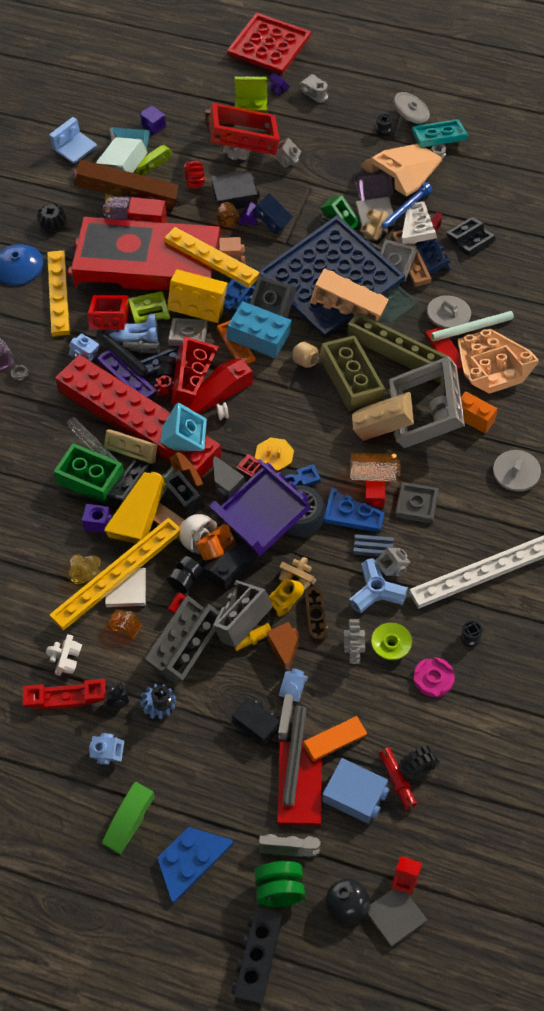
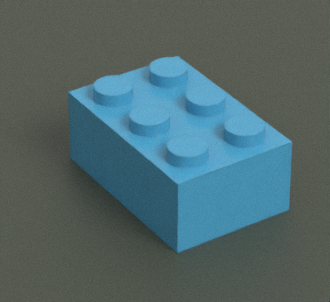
M242 301L228 324L227 340L276 358L290 334L291 320Z

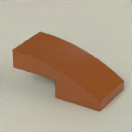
M178 452L169 458L174 472L176 473L179 470L194 489L203 484L196 469L184 455Z

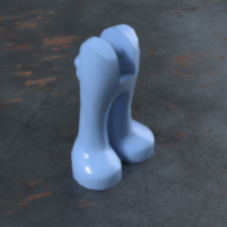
M155 313L148 315L147 322L126 324L125 330H108V334L119 344H122L124 341L139 342L140 340L151 343L158 342Z

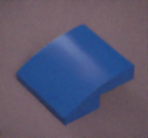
M232 279L227 285L224 310L235 314L242 301L250 304L255 286L252 285L248 288Z

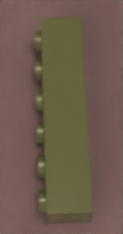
M358 312L348 323V337L355 335L360 344L414 370L447 357V355ZM444 375L437 377L433 380L441 383L444 379Z

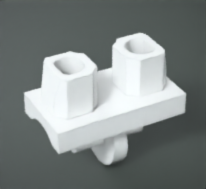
M67 634L61 649L59 642H55L54 646H49L46 649L47 655L51 656L50 662L55 663L56 658H59L54 672L56 675L60 676L62 672L73 674L77 661L67 659V656L70 654L78 657L82 644L72 641V635Z

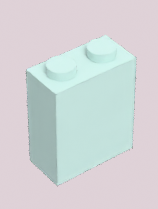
M115 137L96 164L133 173L148 152L142 139Z

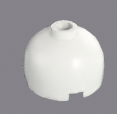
M194 514L182 522L179 537L182 545L191 552L200 554L195 543L217 529V523L203 514Z

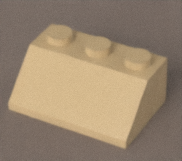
M407 392L358 409L352 414L353 430L364 441L413 425L411 393Z

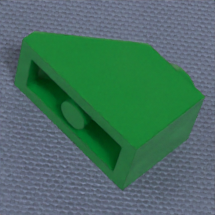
M342 195L330 198L320 208L326 217L332 219L338 216L352 229L360 223Z

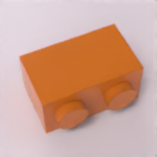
M465 391L461 397L464 422L486 434L496 420L498 408Z

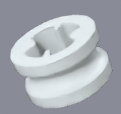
M226 402L223 405L216 404L219 420H222L224 417L229 419Z

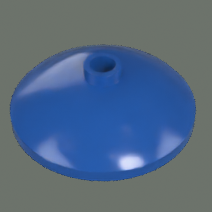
M25 244L10 245L0 250V282L18 286L35 280L43 270L44 263L41 253L36 248Z

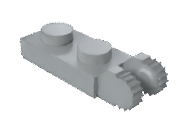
M267 834L259 838V852L264 854L316 857L320 854L321 841L311 836L299 839L295 836L283 838Z

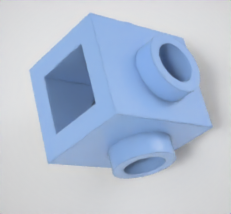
M81 333L77 338L71 340L69 356L75 359L78 355H81L91 362L97 355L99 344Z
M101 733V736H92V742L89 745L90 758L96 759L98 764L109 765L110 761L121 762L124 741L108 733Z

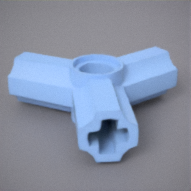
M373 558L361 563L366 586L349 599L352 608L356 612L362 613L375 601L382 599L403 605L408 587L385 582L380 567Z

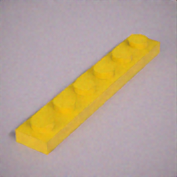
M176 227L164 237L165 243L248 288L260 276L259 272Z
M65 250L47 252L52 337L70 335Z

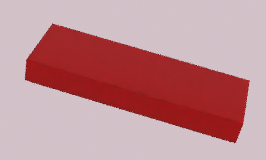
M438 327L427 331L425 336L433 349L451 357V360L457 365V372L463 370L460 353L449 337L434 342L431 339L432 332L443 330V328Z

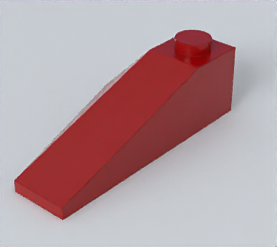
M232 358L221 364L200 385L189 409L200 414L252 385V370L243 359Z

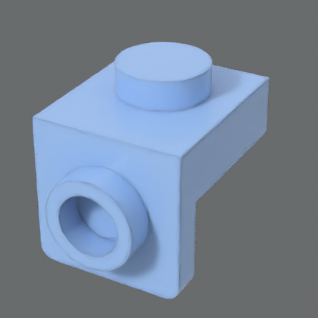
M298 669L285 672L279 696L285 697V694L292 695L293 700L299 702L308 676L303 675L304 672Z

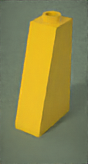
M156 472L143 473L105 527L104 531L109 538L137 544L149 534L165 488L162 475Z

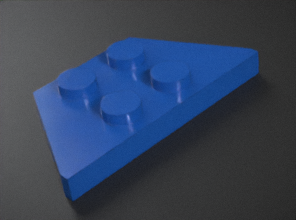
M188 827L157 857L171 902L175 904L234 845V842L228 838Z

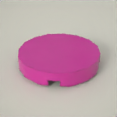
M440 658L422 660L414 670L416 688L422 694L429 697L446 695L454 684L453 668L447 661Z

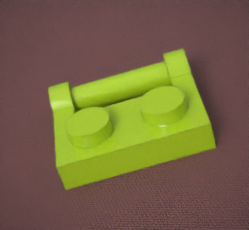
M162 291L128 299L135 324L147 322L148 315L139 317L140 314L162 310V312L155 313L156 320L170 319Z

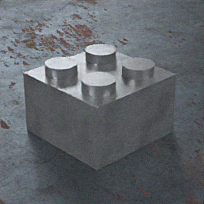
M258 276L250 304L288 318L297 288Z

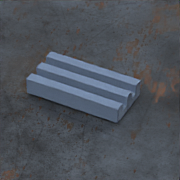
M355 534L353 555L379 557L384 550L374 549L393 548L394 538ZM358 547H367V548H370V549H362V548H358Z

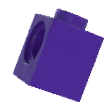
M151 105L140 113L141 125L150 130L154 135L166 127L165 114Z
M86 504L82 518L84 530L106 533L104 531L105 527L113 517V515H110L109 507Z

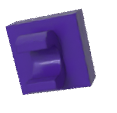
M272 73L270 79L273 82L269 85V89L273 91L277 87L274 91L277 95L281 93L282 89L287 92L290 88L289 84L275 73Z
M249 203L243 210L238 223L244 226L249 222L254 226L258 222L255 213L252 211L256 207L255 204Z

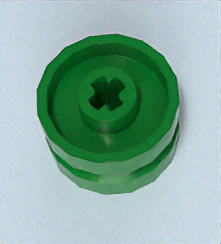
M292 861L272 862L261 865L254 870L255 884L259 886L256 890L258 905L267 908H280L296 905L305 900V888L300 883L303 880L301 864Z

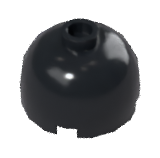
M341 879L331 885L326 893L325 903L328 913L340 925L352 926L358 924L370 911L371 900L368 891L359 881Z

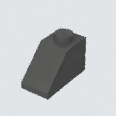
M215 456L213 464L216 493L221 498L228 500L245 484L244 476Z

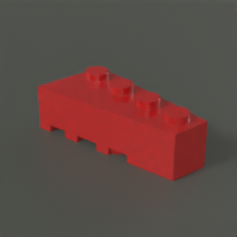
M184 336L177 353L171 404L176 405L180 403L187 408L190 407L219 346Z

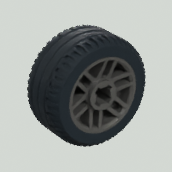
M297 485V492L302 491L309 498L307 502L311 509L285 533L294 537H305L316 532L323 524L325 503L318 491L305 485Z

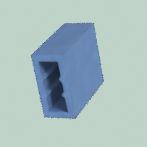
M341 758L323 793V802L369 824L372 818L376 819L381 808L378 805L381 799L385 801L390 791L387 788L388 780Z

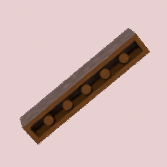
M84 160L79 162L74 186L131 200V197L165 200L166 209L172 211L179 186L174 183Z

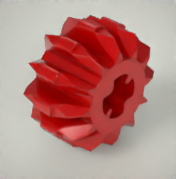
M200 160L187 161L184 165L186 185L193 189L203 187L205 183L203 163Z

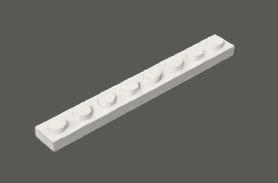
M544 535L411 588L409 593L419 609L543 559Z

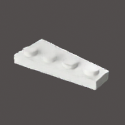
M424 201L413 204L406 211L402 234L403 244H415L419 241L437 238Z

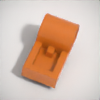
M222 524L195 544L203 560H211L221 556L224 553L223 549L232 544L235 539L228 524Z

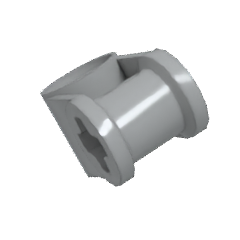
M314 74L309 75L299 83L301 92L316 102L323 103L328 100V94L326 93L327 83L317 78Z

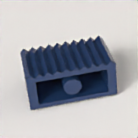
M270 192L252 210L255 216L262 220L274 234H277L293 218Z

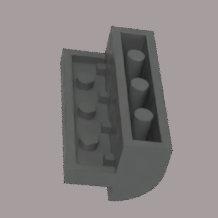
M187 595L143 661L157 671L156 674L161 678L173 683L183 681L216 631L213 624L220 612L210 604L202 607Z

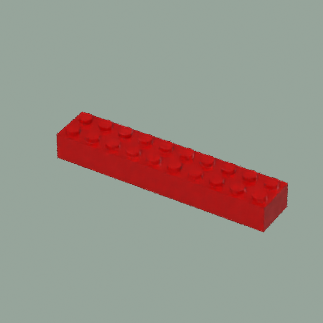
M78 355L55 377L59 392L122 433L157 444L156 455L170 464L169 458L180 452L190 461L200 478H202L214 466L213 458L215 456L219 459L222 457L221 444L205 435L203 451H175L162 444V426L171 412L81 355Z

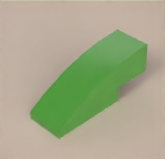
M135 781L113 818L103 839V845L121 855L142 823L143 815L155 798L152 790Z

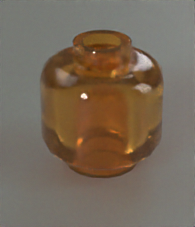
M223 202L217 206L215 216L221 226L226 228L232 227L238 222L239 214L232 203Z

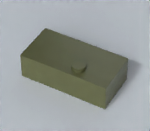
M355 335L322 343L319 358L348 411L382 401L385 388Z

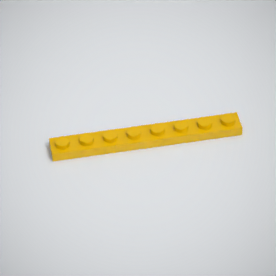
M168 517L50 614V618L64 631L180 535V527Z

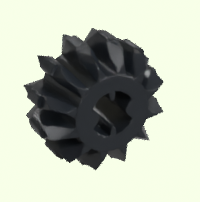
M49 203L48 206L43 205L42 209H38L37 221L41 228H45L46 231L51 229L54 232V229L60 230V227L65 225L66 214L62 206H58L57 203L54 205Z

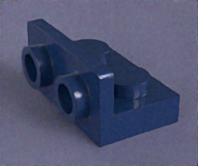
M430 239L416 246L429 275L444 267L448 271L451 270L449 266L451 260L447 253H443L445 248L441 241L437 242L436 239Z

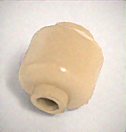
M300 342L293 348V361L305 368H310L319 360L318 349L306 342Z

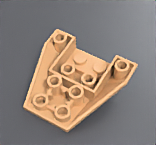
M418 144L382 151L361 163L360 167L371 174L382 169L395 178V190L407 197L421 187L441 163L442 157L425 147L420 148Z
M492 329L482 330L481 332L458 338L465 377L472 385L487 393H493L523 383L539 363L537 357L530 350Z

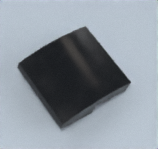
M474 217L446 232L449 239L468 256L475 254L496 241L495 235L485 230L483 223Z

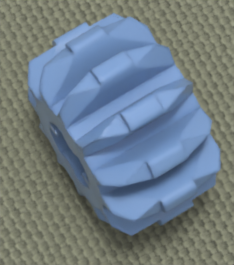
M147 687V693H142L141 697L143 700L140 702L141 707L144 708V713L146 715L150 714L152 719L156 715H158L159 719H162V714L169 716V710L175 709L174 702L176 701L175 696L172 695V689H168L171 698L170 708L166 711H158L153 706L151 698L153 689Z

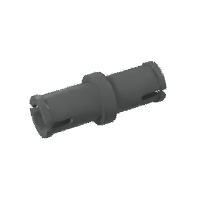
M144 340L139 342H123V347L128 352L139 353V355L144 353H160L159 342L151 343L144 342Z

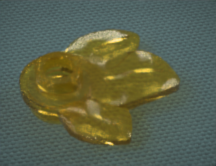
M80 554L74 555L69 562L71 568L69 570V577L71 581L76 584H82L86 580L91 581L101 573L98 570L101 558L93 555L86 558Z

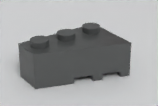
M238 580L234 584L235 589L233 593H229L227 597L228 603L226 607H222L213 624L221 642L233 647H237L273 607L265 589Z

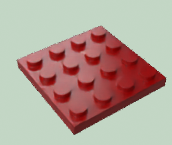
M256 13L229 47L227 55L283 75L311 37V31Z

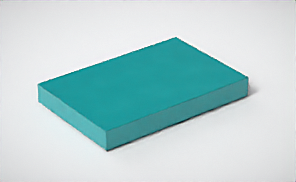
M458 119L412 127V133L420 148L468 140V134Z

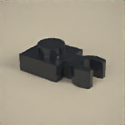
M121 681L115 687L107 684V691L105 693L109 707H121L129 703L126 687H123Z

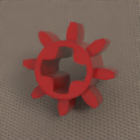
M163 375L156 379L154 388L157 390L159 397L168 398L172 395L173 377Z

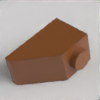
M289 622L267 632V641L285 672L290 671L298 648V639L300 638L296 628H292Z

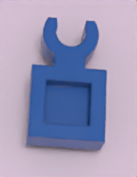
M314 464L297 469V475L288 474L285 476L286 482L293 481L295 486L305 485L310 487L321 483V478Z

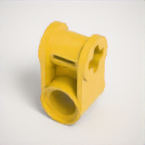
M286 579L268 596L279 617L289 612L294 603L302 596L304 587L299 581ZM291 585H293L292 593H290Z

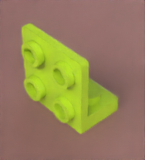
M235 77V107L267 114V78Z

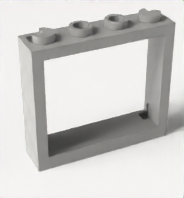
M449 356L389 379V393L392 398L403 394V391L444 375L449 417L409 432L407 427L395 430L393 435L396 442L403 448L465 426L457 365Z

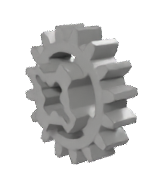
M349 619V630H344V653H349L350 664L360 663V652H365V631L360 630L359 619Z

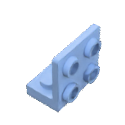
M74 117L49 134L52 149L73 164L97 148L95 142L80 133L78 120Z

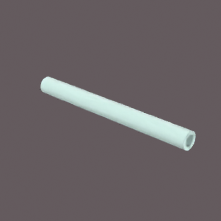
M512 311L432 332L431 339L434 342L513 320L514 315Z

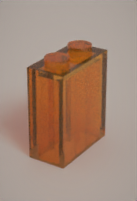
M351 453L350 480L396 482L397 476H400L401 464L400 460H397L396 454Z

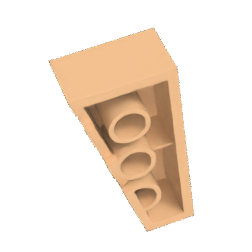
M324 269L315 284L310 303L315 305L317 302L324 304L323 307L327 309L334 307L339 309L340 313L346 315L352 313L355 316L358 312L378 322L389 299L352 282L350 279L343 278L333 271Z

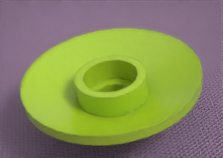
M385 623L375 629L372 634L371 643L374 651L380 657L387 660H397L406 656L410 651L412 637L404 626L398 623ZM388 643H394L395 646H389Z

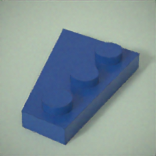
M331 487L324 523L381 533L384 512L365 503L361 504L353 500V497L347 494L345 496L337 492V489Z

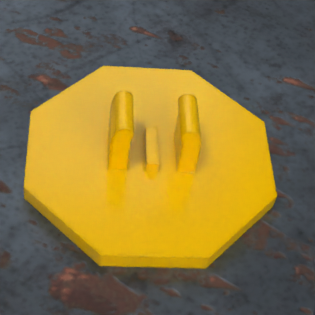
M269 438L257 445L255 458L260 459L265 464L269 462L279 472L292 464L294 450L285 439Z

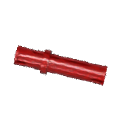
M385 748L388 757L385 756L383 750L378 755L395 786V793L400 796L404 809L410 810L411 807L408 801H410L413 808L418 803L410 791L411 786L405 780L391 748Z

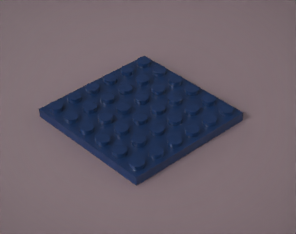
M338 216L332 218L258 271L262 277L297 288L291 307L324 338H327L354 317V314H342L339 309L334 307L327 309L323 307L324 304L317 302L315 305L310 303L315 284L324 269L333 271L337 275L350 279L352 282L383 296L405 280V275Z

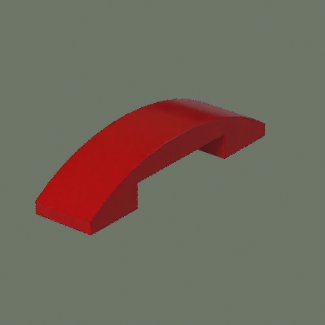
M86 680L81 685L45 688L44 684L23 686V707L61 709L94 704L106 699V680Z

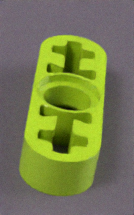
M161 145L146 155L133 173L142 176L147 175L168 161L172 151L167 146Z

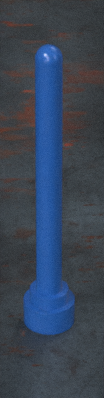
M424 182L415 195L381 224L382 229L388 228L421 197H428L432 193L431 185Z

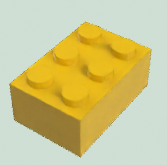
M177 269L170 281L167 310L218 323L224 310L228 283Z

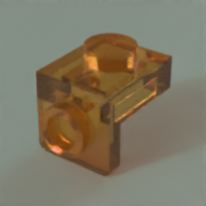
M117 609L106 624L110 630L124 632L130 639L135 638L143 625L133 612Z

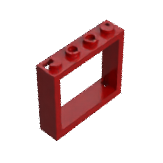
M216 103L211 104L209 113L211 143L276 155L280 139L275 115ZM219 121L269 131V135L220 126ZM216 134L220 135L219 139L215 138Z

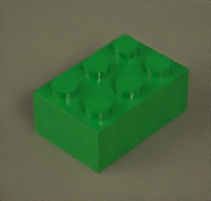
M72 443L54 470L58 485L103 504H107L109 501L107 494L124 474L122 463Z

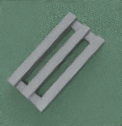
M285 694L278 732L279 741L285 742L288 738L293 709V696Z

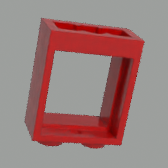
M93 295L88 311L89 330H125L129 314L128 295Z

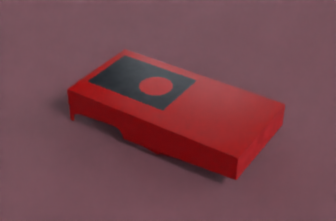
M84 217L79 238L75 239L73 248L77 245L73 265L68 268L66 276L68 277L69 274H73L75 287L80 282H107L120 284L123 289L150 291L169 290L170 281L177 269L214 279L215 269L165 243L164 237L176 227L219 250L220 227Z

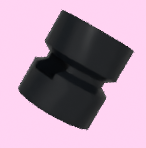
M182 556L176 564V569H173L166 577V581L176 591L187 593L193 585V581L197 580L203 570L195 560Z

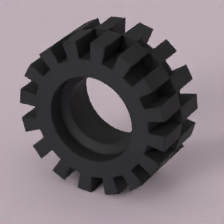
M427 745L416 748L414 752H409V755L406 754L400 760L398 766L405 779L413 781L414 779L418 780L419 777H424L425 774L431 773V770H435L440 760L432 747Z

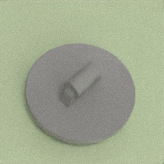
M399 92L394 97V106L406 121L422 124L429 119V110L418 97L407 92Z
M439 296L429 303L427 316L434 325L447 329L468 323L471 318V309L465 301L458 297Z
M510 450L497 457L493 466V474L496 481L502 487L520 492L529 490L538 483L541 467L537 459L531 454L521 450Z

